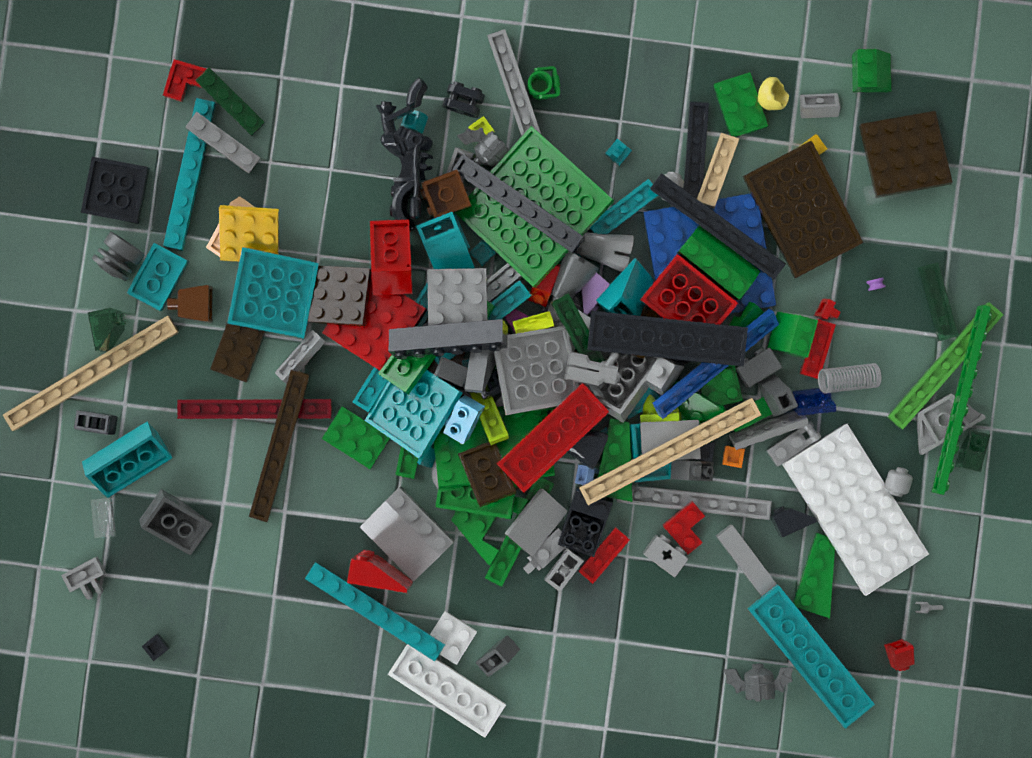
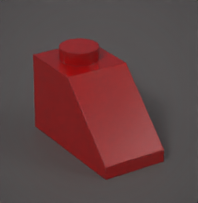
M557 264L536 288L532 287L530 292L532 296L528 298V301L546 307L559 272L560 264Z
M901 639L884 645L890 665L895 670L905 671L910 668V665L915 664L914 647L911 643Z

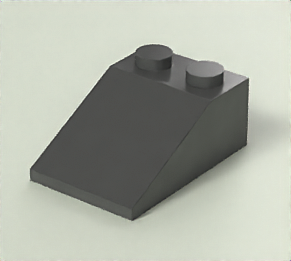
M163 489L159 491L139 519L142 529L189 555L193 553L212 526L209 520Z

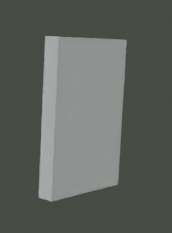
M699 420L640 423L641 453L644 454L698 426ZM700 447L676 460L701 459Z
M540 488L505 534L533 557L568 511L544 489Z

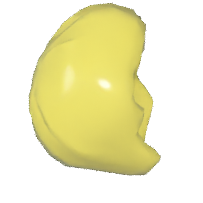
M776 77L765 79L758 92L759 104L766 110H781L786 107L789 94L784 90V85Z

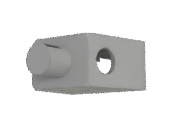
M658 357L645 380L649 388L663 395L673 387L685 366L674 359Z

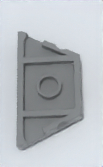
M953 394L944 396L916 414L920 455L927 453L944 442L955 398ZM968 404V413L962 422L964 425L963 431L986 418L985 415L972 409Z

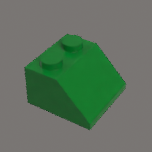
M857 49L852 54L853 92H891L890 53L879 49Z
M777 312L776 318L779 325L771 331L767 348L803 359L808 358L818 320L801 315Z

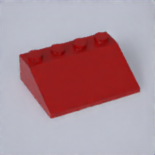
M678 253L640 299L664 319L720 325L738 304L735 299Z
M363 550L351 559L347 583L407 593L413 581L379 555H374V551Z

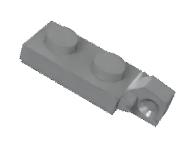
M559 528L547 537L533 557L530 555L527 557L530 562L523 569L528 574L535 568L538 571L544 568L566 548L558 545L562 532Z

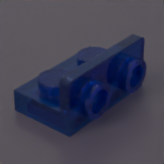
M820 388L792 391L798 405L793 410L798 416L836 412V404L831 399V393L824 394Z

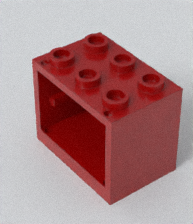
M409 220L370 221L373 295L412 294Z

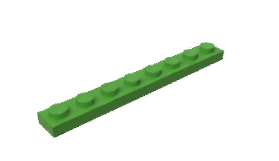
M990 302L985 304L991 307L990 312L992 313L991 320L986 325L985 331L987 333L1004 315ZM974 318L887 416L900 429H904L964 361Z

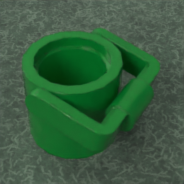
M554 66L535 68V72L528 79L529 95L536 100L557 98L560 95L561 85L556 68ZM545 71H551L552 77ZM552 84H553V88H554L555 94H551Z

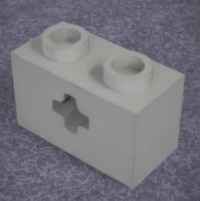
M655 534L642 553L673 577H676L688 560L685 557L686 552L678 546L673 548L669 545L671 541L665 536L661 535L658 537ZM663 550L666 551V552H667L668 550H670V551H669V554H670L671 556H670L669 558L665 557V558L663 559V557H664V555L662 554Z
M567 548L546 575L545 581L561 592L583 563V559Z

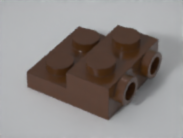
M457 169L421 183L423 188L420 189L423 200L427 199L430 205L427 207L430 218H437L449 212H453L454 215L455 212L471 207Z

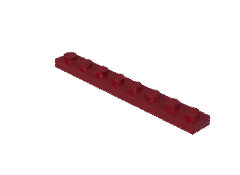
M282 399L177 400V419H277ZM303 399L298 419H332V399Z

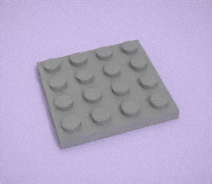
M563 326L508 335V348L494 351L505 415L558 406L578 387V382L564 380L565 371L568 368L569 353L572 352L569 336Z

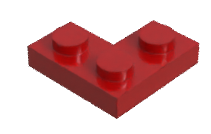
M173 59L163 96L183 102L188 84L202 88L195 80L206 68Z
M691 501L663 524V527L687 555L703 543L691 528L703 519L705 515Z

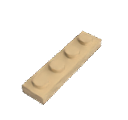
M723 133L719 137L697 198L712 209H715L739 142V138Z

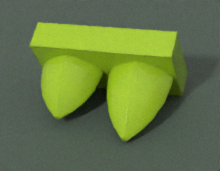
M649 395L645 400L643 414L640 415L641 423L682 420L678 407L664 419L658 416L652 404L656 401L652 395Z

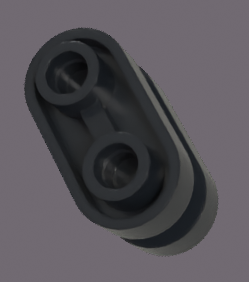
M455 81L453 84H449L446 92L451 95V98H444L442 107L462 115L478 118L480 109L476 107V104H482L485 98L482 90L475 87L469 89L464 87V84ZM458 98L468 100L469 104L458 101Z

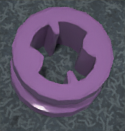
M884 278L867 281V284L870 285L868 290L872 291L886 287L883 284Z

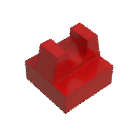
M822 299L814 316L826 320L828 318L838 319L841 312L834 308L836 302L831 299Z

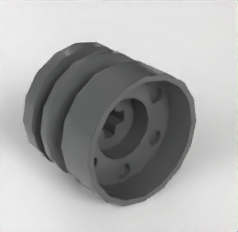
M110 231L103 241L109 247V250L106 251L98 248L97 251L104 257L101 258L94 254L92 259L102 270L111 276L127 281L129 277L122 271L126 270L132 274L133 270L127 264L131 262L138 265L145 254Z

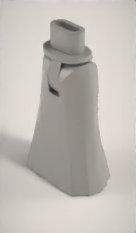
M585 233L583 235L585 239L575 252L582 257L622 272L628 266L630 259L628 254H631L634 236Z

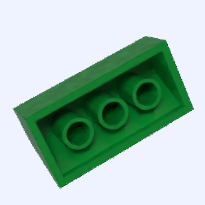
M700 225L677 252L736 301L741 299L760 273L755 266Z

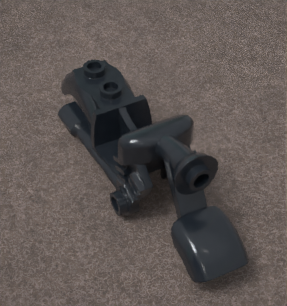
M420 77L412 83L408 90L406 98L407 107L394 113L397 106H392V102L381 101V105H376L378 112L381 114L384 132L381 135V143L390 153L399 157L402 165L398 178H393L394 185L391 187L393 201L390 206V216L394 217L395 220H409L410 233L415 228V222L412 219H419L421 217L422 199L420 198L422 180L426 181L425 171L433 169L432 166L426 164V160L433 159V156L421 151L430 150L433 146V141L430 137L416 133L403 126H400L396 131L395 121L421 106L428 86ZM413 194V197L411 198V201H410V215H409L408 209H407V205H408V201H409L410 196Z

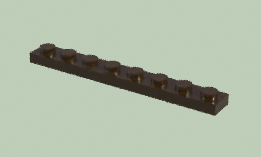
M293 369L290 370L249 513L250 518L264 522L269 520L310 374Z

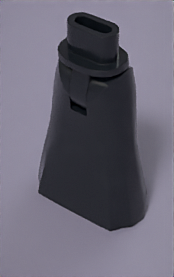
M590 430L567 453L593 470L606 445L608 434Z

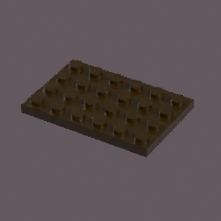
M812 140L742 176L794 278H798L863 243Z

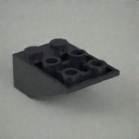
M576 486L558 545L594 557L613 505V498L605 496L588 505L579 487Z

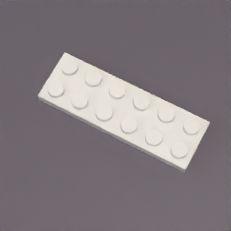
M408 644L388 673L389 676L484 738L506 706V703L440 660L433 661Z

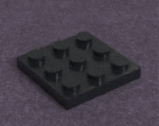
M92 157L81 213L139 224L150 168Z

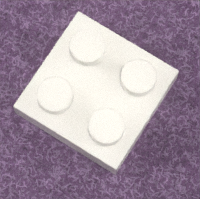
M444 611L430 635L445 644L440 655L457 665L477 631Z

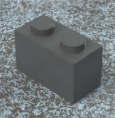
M762 347L753 353L754 357L749 360L747 357L744 359V367L738 366L735 368L746 388H750L782 368L770 348L764 349Z

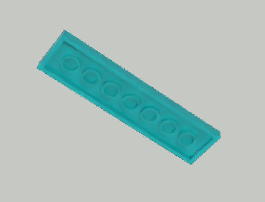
M778 584L747 608L845 729L875 705Z

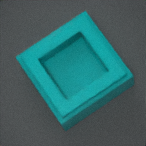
M484 240L479 242L469 252L482 267L496 254Z

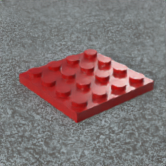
M371 274L365 326L327 324L322 333L376 369L381 370L392 355L388 352L389 329L417 327L427 309L404 294L373 295Z

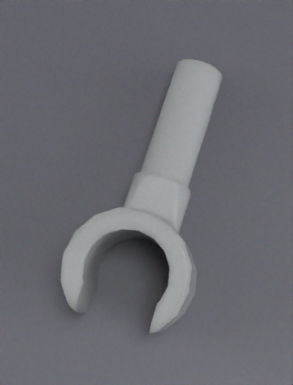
M928 602L915 603L921 606L920 611H916V613L926 614L931 610H943L942 605H929Z

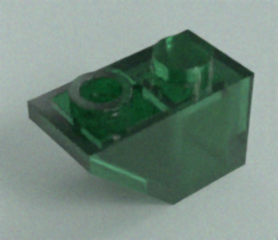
M970 430L959 449L955 467L973 472H981L990 434Z

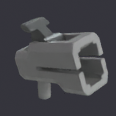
M570 352L564 380L583 383L589 387L595 397L601 398L603 393L600 390L603 384L614 385L615 382H619L621 371H618V367L613 365L620 355L612 353L607 361L599 363L590 361L587 355Z

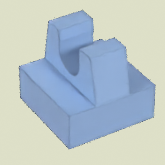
M578 464L575 483L585 485L591 482L594 473L599 474V470L596 468L592 470L585 465Z

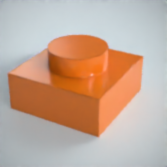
M725 446L722 465L742 468L745 449L740 448L736 450L735 447Z

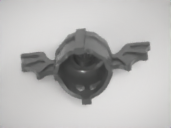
M467 128L465 132L457 135L465 145L479 142L474 147L476 158L473 160L481 167L485 165L494 168L509 151L505 147L506 144L494 135L493 131L486 135L483 132V128L478 130Z
M762 663L752 664V669L744 674V680L739 676L737 669H724L723 672L727 678L726 683L731 684L737 694L745 691L746 700L754 699L755 701H761L762 699H775L776 690L783 693L786 684L793 681L792 672L794 668L781 667L775 680L772 671L764 668Z

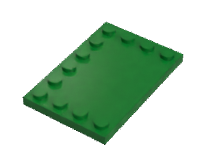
M504 406L497 407L509 439L496 443L501 457L503 458L547 416V411H527L505 415ZM480 418L470 438L464 444L444 434L445 425H443L434 440L439 489L470 485L458 453L489 442ZM554 465L541 477L555 476Z

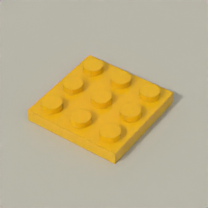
M220 205V260L239 262L242 247L279 255V209Z

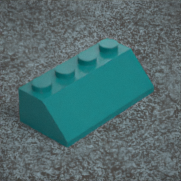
M147 421L82 461L85 476L109 498L173 457L158 432Z

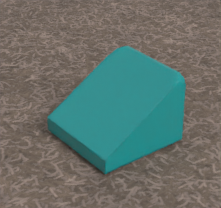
M414 110L403 117L401 126L422 134L428 116L421 111Z
M430 447L424 459H418L417 463L432 468L436 459L435 449Z

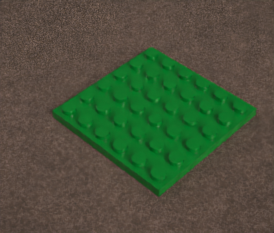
M532 126L490 171L494 176L582 236L614 202L609 195ZM477 187L468 196L471 207L455 212L534 288L540 284L569 252V250Z

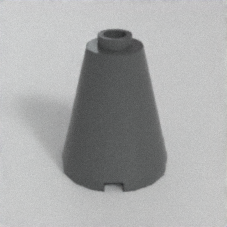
M569 251L562 259L551 292L554 295L553 300L566 293H569L571 299H573L597 274L599 268Z

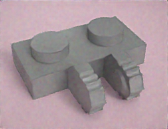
M98 556L61 575L70 592L81 588L85 598L88 600L93 597L91 590L86 585L89 582L92 583L97 594H101L104 591L97 578L103 576L106 572Z

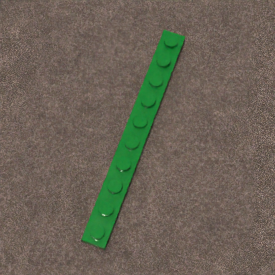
M977 306L931 490L932 493L944 495L949 489L950 481H948V478L954 469L953 458L959 449V443L957 442L959 435L962 434L964 429L962 422L968 413L967 402L968 398L972 396L973 387L971 386L978 372L976 365L982 356L981 345L986 339V325L990 322L992 316L990 306Z

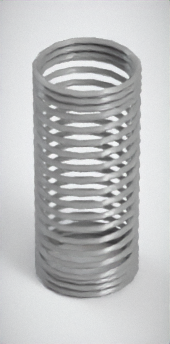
M876 363L821 369L818 374V384L824 394L878 388L882 380L881 370ZM872 366L874 367L875 372H876V384H875V373H874V370H873ZM871 370L873 372L874 382L872 381ZM826 375H827V385H828V388L826 387V381H825Z

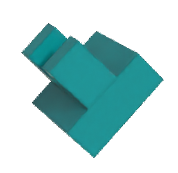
M617 138L605 155L620 166L632 150Z

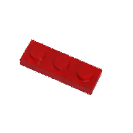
M816 319L818 323L809 356L804 358L800 371L801 375L818 379V374L823 369L836 324Z
M615 527L598 546L595 556H590L578 572L593 584L630 539Z

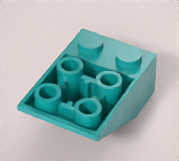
M453 212L416 226L434 269L475 268Z
M634 258L596 301L605 312L641 316L645 303L640 299L654 283V280L639 261Z

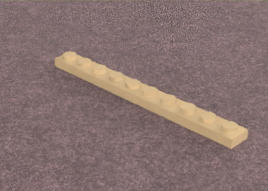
M170 316L164 317L3 414L6 422L12 431L18 430L176 335L179 331Z
M750 398L579 487L587 504L590 505L761 416V413L753 398Z

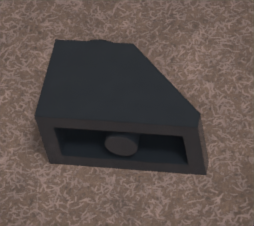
M784 506L774 509V513L770 515L778 535L782 538L818 522L815 517L791 508H784Z

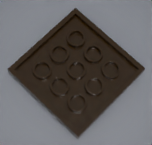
M936 111L860 124L859 129L875 198L946 186L953 183Z

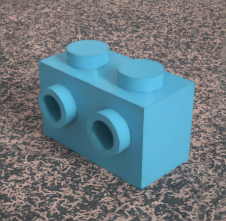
M464 395L455 404L452 415H449L444 424L446 427L443 433L464 444L470 438L485 406Z

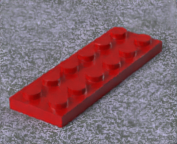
M581 383L496 464L524 493L606 416L609 411Z

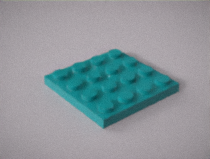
M242 247L227 323L304 338L319 263Z
M426 370L409 395L388 381L365 421L417 458L423 460L463 393L443 379L435 376L429 370Z

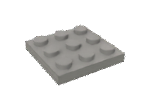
M486 268L427 269L428 326L488 321Z

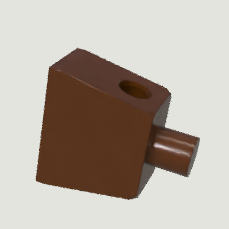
M203 285L178 290V298H168V310H178V317L212 323V286Z

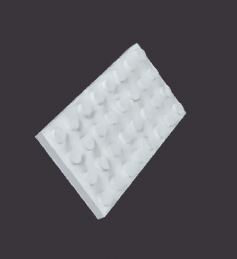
M848 424L842 425L782 464L865 596L929 555L894 497L888 493L884 481Z

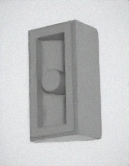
M838 93L799 96L801 118L839 116L841 107Z

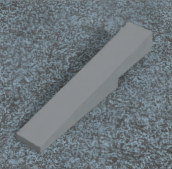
M730 524L716 535L717 539L761 597L777 585L733 525Z

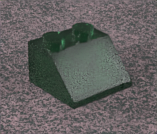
M113 308L87 312L95 351L106 353L114 347L125 330V315L120 310Z

